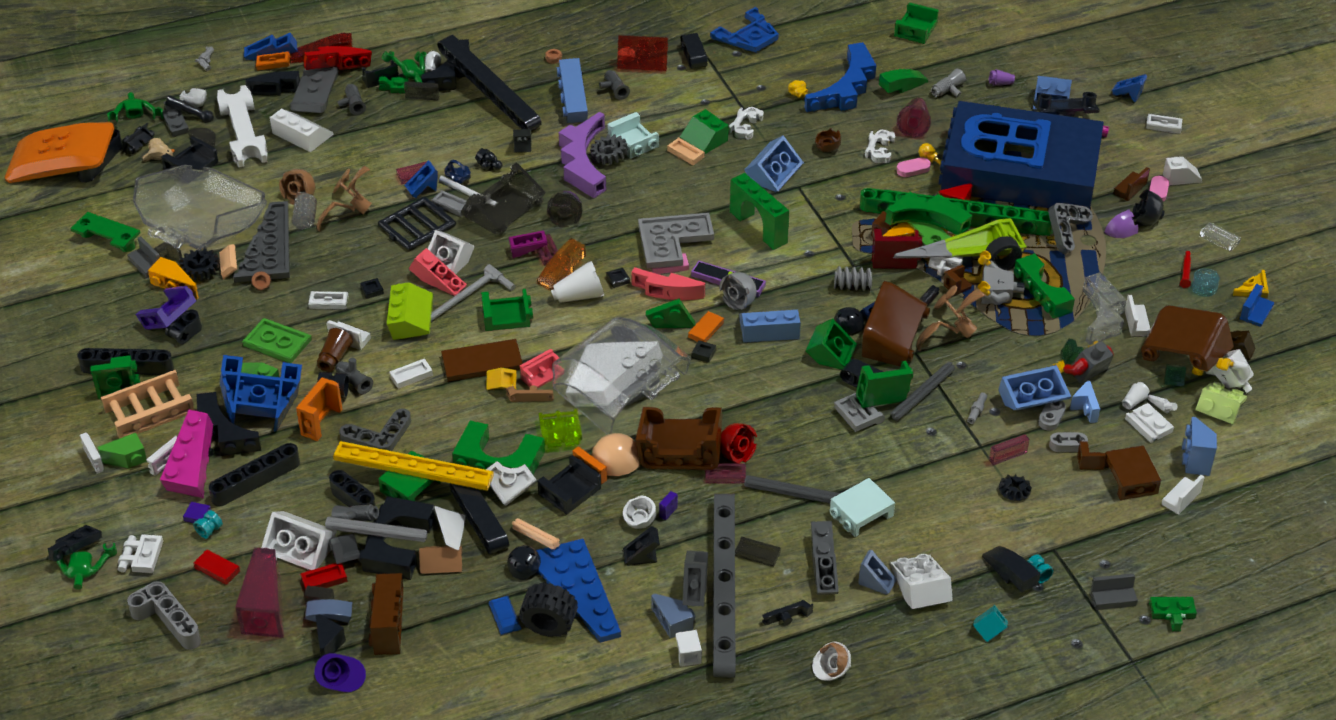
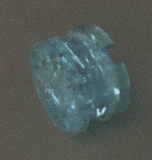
M1199 269L1194 273L1191 285L1192 290L1200 296H1212L1217 292L1220 277L1217 272L1211 269Z

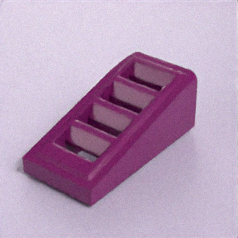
M544 230L509 237L513 258L548 245Z

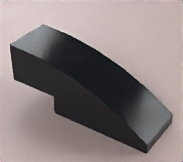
M299 71L272 72L248 78L245 80V83L251 91V95L281 96L282 92H296L300 82Z
M997 546L982 554V557L1007 584L1012 582L1021 593L1039 584L1040 572L1017 553L1005 547Z

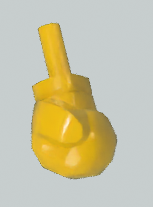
M794 80L788 85V91L800 99L804 98L808 92L806 83L802 80Z
M924 143L919 147L918 153L921 158H926L931 163L935 161L941 165V160L937 158L938 153L931 144Z

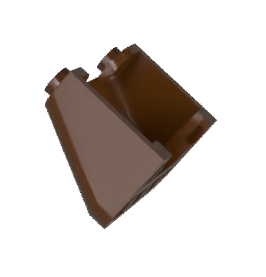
M883 281L864 329L862 357L896 366H901L902 361L907 363L912 361L914 356V350H911L912 343L920 321L923 322L924 319L929 317L930 308H927L928 304L895 284Z
M1167 305L1159 311L1141 348L1143 360L1147 361L1157 360L1160 356L1159 350L1189 355L1190 361L1195 368L1209 371L1218 362L1219 358H1223L1234 346L1228 320L1223 314Z
M643 407L636 435L640 464L647 469L712 470L717 468L720 458L722 408L711 407L703 411V419H664V414L660 409L656 407Z

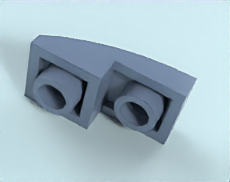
M331 599L308 601L305 619L316 622V615L320 614L326 618L349 623L352 614V602Z

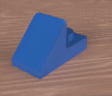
M1144 74L1117 82L1112 89V93L1114 96L1129 93L1135 103L1142 93L1147 75Z
M428 160L405 184V187L415 198L427 186L437 191L438 171Z

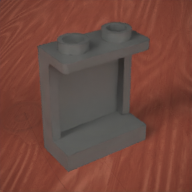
M687 550L684 563L683 605L704 606L708 552Z

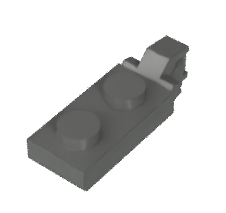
M164 101L165 110H163V118L172 137L189 133V128L179 110L165 105L166 101Z

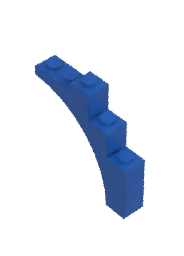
M864 42L848 45L847 60L850 66L838 82L821 91L805 95L804 108L806 112L839 107L841 111L857 108L858 94L866 93L867 80L875 79L876 64Z

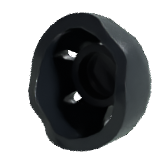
M844 307L835 314L834 320L847 334L859 332L864 328L863 316L856 308Z
M522 545L516 547L509 554L507 567L513 577L519 580H526L538 571L541 558L533 547Z

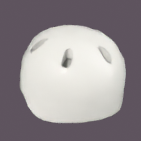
M643 495L630 499L623 509L624 520L630 527L635 529L648 527L656 517L654 502L649 497Z

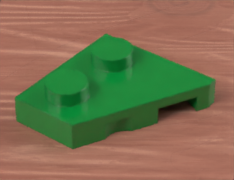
M680 299L646 310V317L654 328H693L695 326L694 319Z

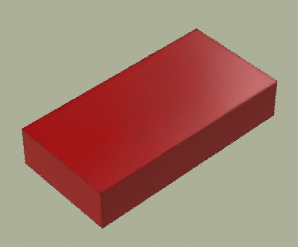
M208 549L193 562L195 569L225 585L240 572L238 565Z
M334 563L300 573L307 594L348 582L342 563Z

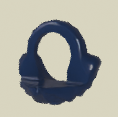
M450 160L448 166L444 169L445 175L459 184L471 178L469 168L463 166L457 160ZM453 163L458 164L460 167L454 168Z

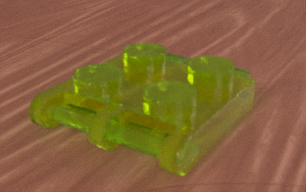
M577 408L566 412L558 410L556 413H538L541 435L548 448L562 447L561 443L564 442L565 446L579 445V441L582 440V431Z

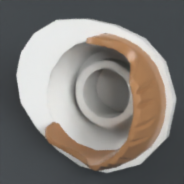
M836 641L829 642L820 648L813 659L812 668L815 676L823 681H831L844 676L851 667V654L844 644Z

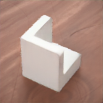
M697 630L676 633L680 667L701 664L702 649Z

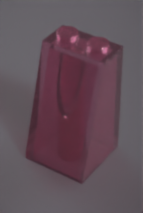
M254 548L235 606L241 634L284 638L281 576L275 549Z

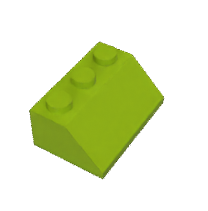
M409 282L391 285L387 326L393 340L430 334L433 305L432 292Z

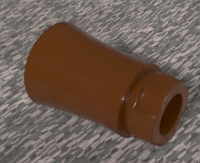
M339 328L329 330L317 359L318 368L326 372L334 370L346 350L353 343L349 333Z

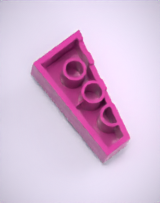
M188 410L160 478L167 491L204 498V483H206L207 477L206 468L209 462L208 452L211 446L213 423L207 413Z

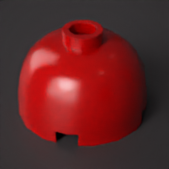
M733 423L726 426L721 432L720 452L723 457L737 464H741L742 461H749L757 446L754 443V437L757 438L754 428L742 423Z

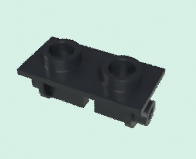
M148 123L142 127H137L133 134L127 135L122 140V152L126 149L129 154H134L143 147V144L146 145L154 138L155 133L147 129Z

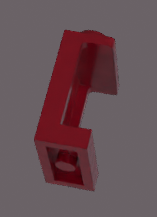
M874 229L872 245L873 268H917V261H920L921 258L893 257L896 253L922 247V236H919L918 230H914V236H882L881 229Z

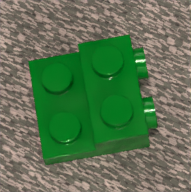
M131 356L111 358L110 364L91 366V374L98 399L140 383L139 374H135L137 372L136 360H131Z

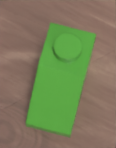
M136 433L98 447L102 463L129 469L147 462L144 447Z

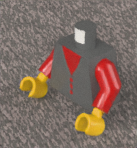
M1095 341L1093 345H1088V348L1078 355L1072 365H1065L1064 360L1054 363L1053 366L1057 365L1060 373L1072 374L1082 384L1106 371L1110 366L1114 353L1111 347L1102 341Z

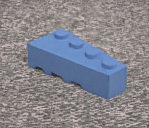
M579 58L559 60V67H556L557 77H559V90L562 92L560 93L561 103H564V107H562L563 117H566L567 123L584 122L588 120V110Z

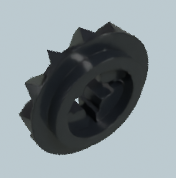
M1015 474L1014 476L1007 475L1006 478H1001L999 491L1005 498L1021 501L1031 494L1032 487L1030 486V481L1025 480L1024 476L1017 477Z

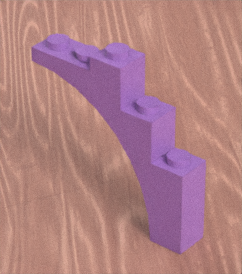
M598 112L577 127L570 124L559 132V146L562 147L561 161L565 164L563 166L564 180L592 198H596L606 191V176L590 163L586 155L590 142L605 128V115L601 112Z

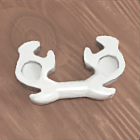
M749 107L743 111V108H740L736 119L729 125V133L734 131V135L738 139H751L754 131L751 129V125L744 124L740 126V124L746 118L751 123H756V119L762 121L763 110Z
M882 129L874 135L873 131H871L868 138L869 144L865 150V158H868L870 155L875 163H889L891 152L887 153V148L875 150V144L881 142V145L889 146V141L895 142V133Z

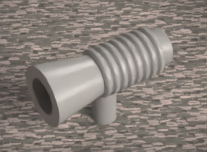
M956 68L948 77L932 86V95L940 97L950 91L956 97L960 96L961 92L955 86L965 83V74L962 70Z

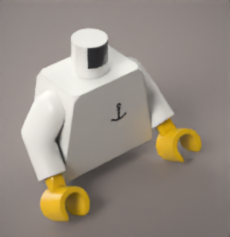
M1240 349L1229 351L1223 358H1219L1218 362L1209 371H1205L1206 374L1216 375L1228 389L1237 387L1244 392L1243 395L1252 390L1248 380L1253 377L1254 373ZM1194 366L1192 369V373L1198 376H1202L1205 371Z

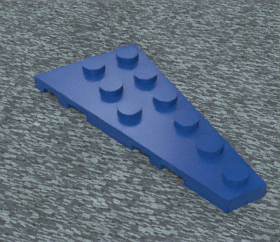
M584 539L560 544L555 550L548 547L536 550L541 558V563L536 573L541 575L547 581V584L558 585L568 590L575 597L578 603L576 616H579L585 622V626L600 642L620 638V628Z

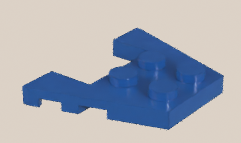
M754 7L745 12V18L752 23L735 33H731L720 26L710 32V38L757 52L778 40L779 34L770 23L765 21L763 14L760 15L758 8Z

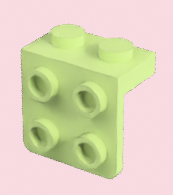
M1210 383L1203 388L1195 410L1234 424L1239 408L1246 401L1247 396L1243 395L1244 392L1241 390L1225 388V385L1222 383Z

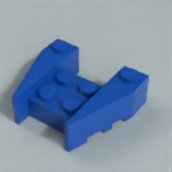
M223 355L220 388L229 421L234 424L236 413L275 418L274 431L277 432L298 395L302 365L282 362L281 377L241 373L243 357Z

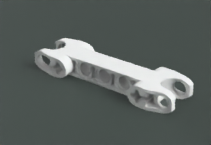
M246 85L240 86L241 89L236 94H227L221 89L218 90L217 95L220 115H230L237 140L231 141L229 144L233 160L238 167H244V161L251 157L259 158L262 163L267 162L268 155L264 135L255 137L248 111L255 110L251 91Z

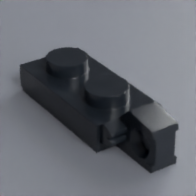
M88 525L78 528L55 540L56 544L48 548V559L55 562L63 559L64 555L77 552L79 549L102 538V531Z

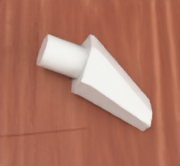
M1148 396V400L1166 414L1171 410H1177L1176 403H1170L1167 399L1157 396Z

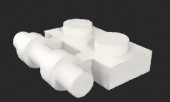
M130 535L128 540L124 542L123 554L118 559V571L125 572L127 567L131 565L132 572L153 573L163 544L162 536L141 535L140 541H136L137 538Z

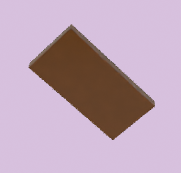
M516 339L441 351L447 382L486 376L488 370L498 368L517 371L520 370V365L523 364Z

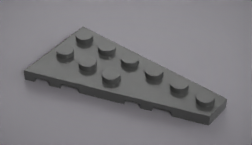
M288 201L270 202L263 216V221L257 228L258 232L253 236L245 252V258L240 263L239 270L233 277L234 283L252 281L253 275L260 271L266 272L271 279L290 278Z

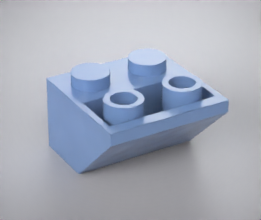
M1038 76L1034 100H1038L1039 94H1049L1052 96V99H1069L1072 80Z
M1192 417L1190 425H1186L1185 436L1187 438H1183L1182 450H1185L1182 456V464L1185 465V473L1210 476L1217 450V434L1198 418Z

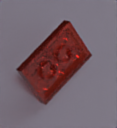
M618 35L617 69L667 71L668 37Z

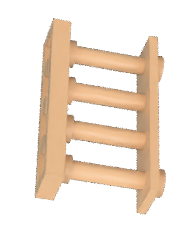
M176 370L101 397L105 413L113 411L118 419L114 424L119 439L133 433L139 434L186 416L188 410H194L190 394L181 396L176 388L180 386ZM169 390L174 400L163 403L158 394ZM151 397L155 407L144 410L139 401ZM132 404L137 414L125 417L121 407Z

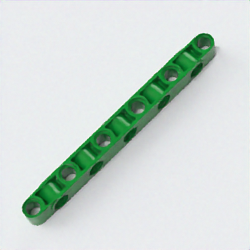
M865 188L861 190L860 209L865 212L881 214L883 211L886 212L889 205H893L901 196H905L908 192ZM915 194L926 202L934 197L931 195ZM946 198L973 215L970 225L972 227H980L995 220L1011 218L1019 233L1044 236L1053 233L1049 212Z

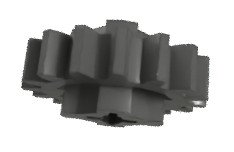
M608 134L606 138L601 136L600 140H594L595 144H591L592 148H590L593 160H596L597 163L602 161L603 165L606 162H609L611 165L613 161L618 163L619 158L624 159V155L628 154L626 139H622V136L616 137V134L612 137Z

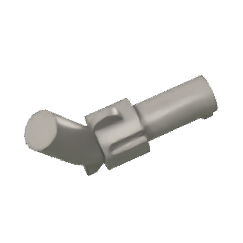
M206 47V51L198 59H195V62L199 63L206 71L211 70V66L208 63L211 62L210 56L214 52V48Z

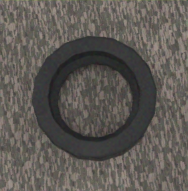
M999 237L993 240L986 248V251L991 254L989 261L992 260L1003 270L1008 271L1014 268L1016 260L1022 258V250L1017 241L1012 237ZM1012 249L1008 256L1002 259H995L1001 251Z

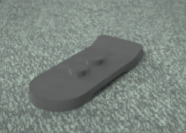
M338 67L304 69L293 101L290 103V110L324 112L328 105L332 87L338 77Z

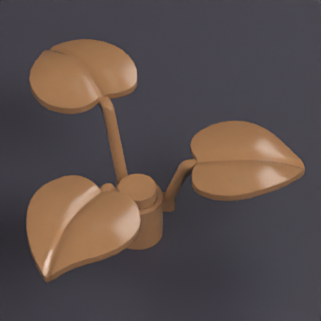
M364 165L360 168L348 187L344 185V182L349 180L350 169L348 168L344 172L342 178L335 185L333 193L335 194L339 186L344 188L353 196L350 202L352 206L332 202L317 221L316 228L319 232L324 217L335 206L351 209L353 212L356 209L363 215L372 203L356 190L355 184L361 175L370 170Z
M952 286L946 294L940 297L934 308L937 310L946 303L958 317L954 323L956 328L941 321L933 322L919 335L916 342L917 349L920 351L922 344L939 326H944L957 334L960 332L966 338L970 337L977 327L967 317L964 309L972 302L985 296V294L979 289H975L963 300L959 308L955 310L948 300L957 291V286Z

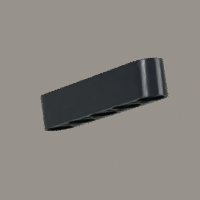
M84 348L77 353L81 371L86 374H91V366L110 364L111 358L131 356V360H136L137 372L135 374L162 375L174 370L172 356L168 350Z
M286 443L210 482L208 488L212 504L224 506L296 469L300 465L297 445Z
M449 483L455 500L486 551L492 554L509 547V540L505 531L479 489Z

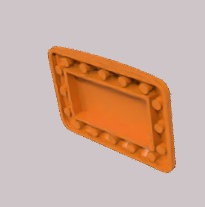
M79 123L41 130L24 137L17 144L6 172L5 180L8 183H15L88 170L100 166L114 131L113 123Z

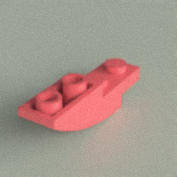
M635 267L631 272L632 286L645 289V295L668 300L704 299L705 282L674 273L666 277Z

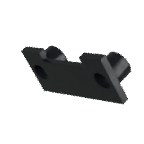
M1084 92L1082 98L1052 99V96L1049 94H1039L1038 100H1033L1035 108L1038 112L1056 114V112L1067 111L1099 113L1100 110L1096 105L1097 94L1093 92Z

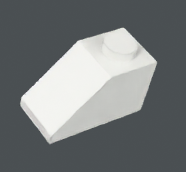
M1184 157L1166 158L1163 176L1169 180V185L1202 183V178L1197 168Z

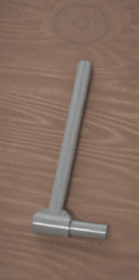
M488 264L484 268L483 277L432 312L431 322L490 280L500 282L510 291L515 289V285L505 278L500 271Z

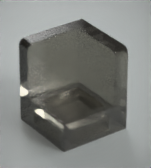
M168 241L154 248L160 257L174 261L179 265L180 258H182L179 248Z

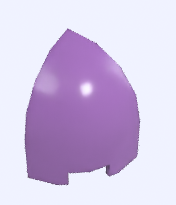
M1126 210L1116 215L1108 223L1104 233L1114 238H1126L1137 234L1138 225H1134L1133 213L1130 210Z

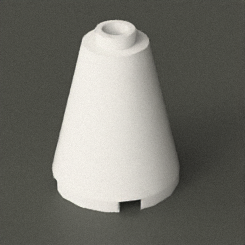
M592 261L553 285L554 289L551 292L554 300L562 303L604 296L603 288Z

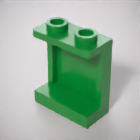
M909 2L902 20L897 19L895 22L894 36L925 44L938 23L939 10Z
M522 289L523 295L521 297L491 300L489 298V291L481 292L485 331L530 327V319H533V309L529 308L531 306V296L527 295L526 289Z
M906 361L901 362L900 370L873 373L869 365L862 366L856 390V396L862 408L904 402L910 392L913 370Z
M414 451L408 453V455L424 457ZM391 471L385 472L378 478L381 493L388 497L415 501V497L432 482L442 483L441 481Z

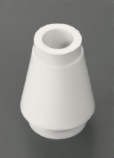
M430 51L425 56V73L435 70L440 65L442 59L438 52Z
M1142 382L1133 384L1122 401V405L1126 409H1132L1148 398L1149 388Z

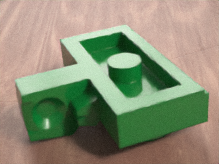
M1150 597L1149 604L1152 618L1170 620L1172 631H1181L1183 620L1196 618L1197 612L1193 597Z

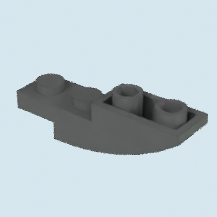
M832 521L811 522V549L817 595L839 594Z

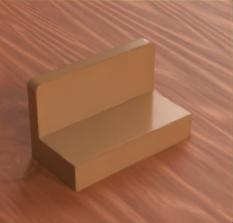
M460 545L459 550L450 546L420 547V573L461 572L462 545Z

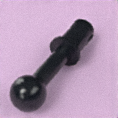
M168 95L165 105L179 110V113L183 110L198 116L202 122L208 123L213 121L214 115L210 110L201 111L184 104L185 100L182 101Z

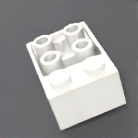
M919 554L915 558H899L897 561L890 562L903 597L912 609L953 601L951 577L931 555Z

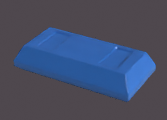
M509 596L488 602L501 635L521 630Z

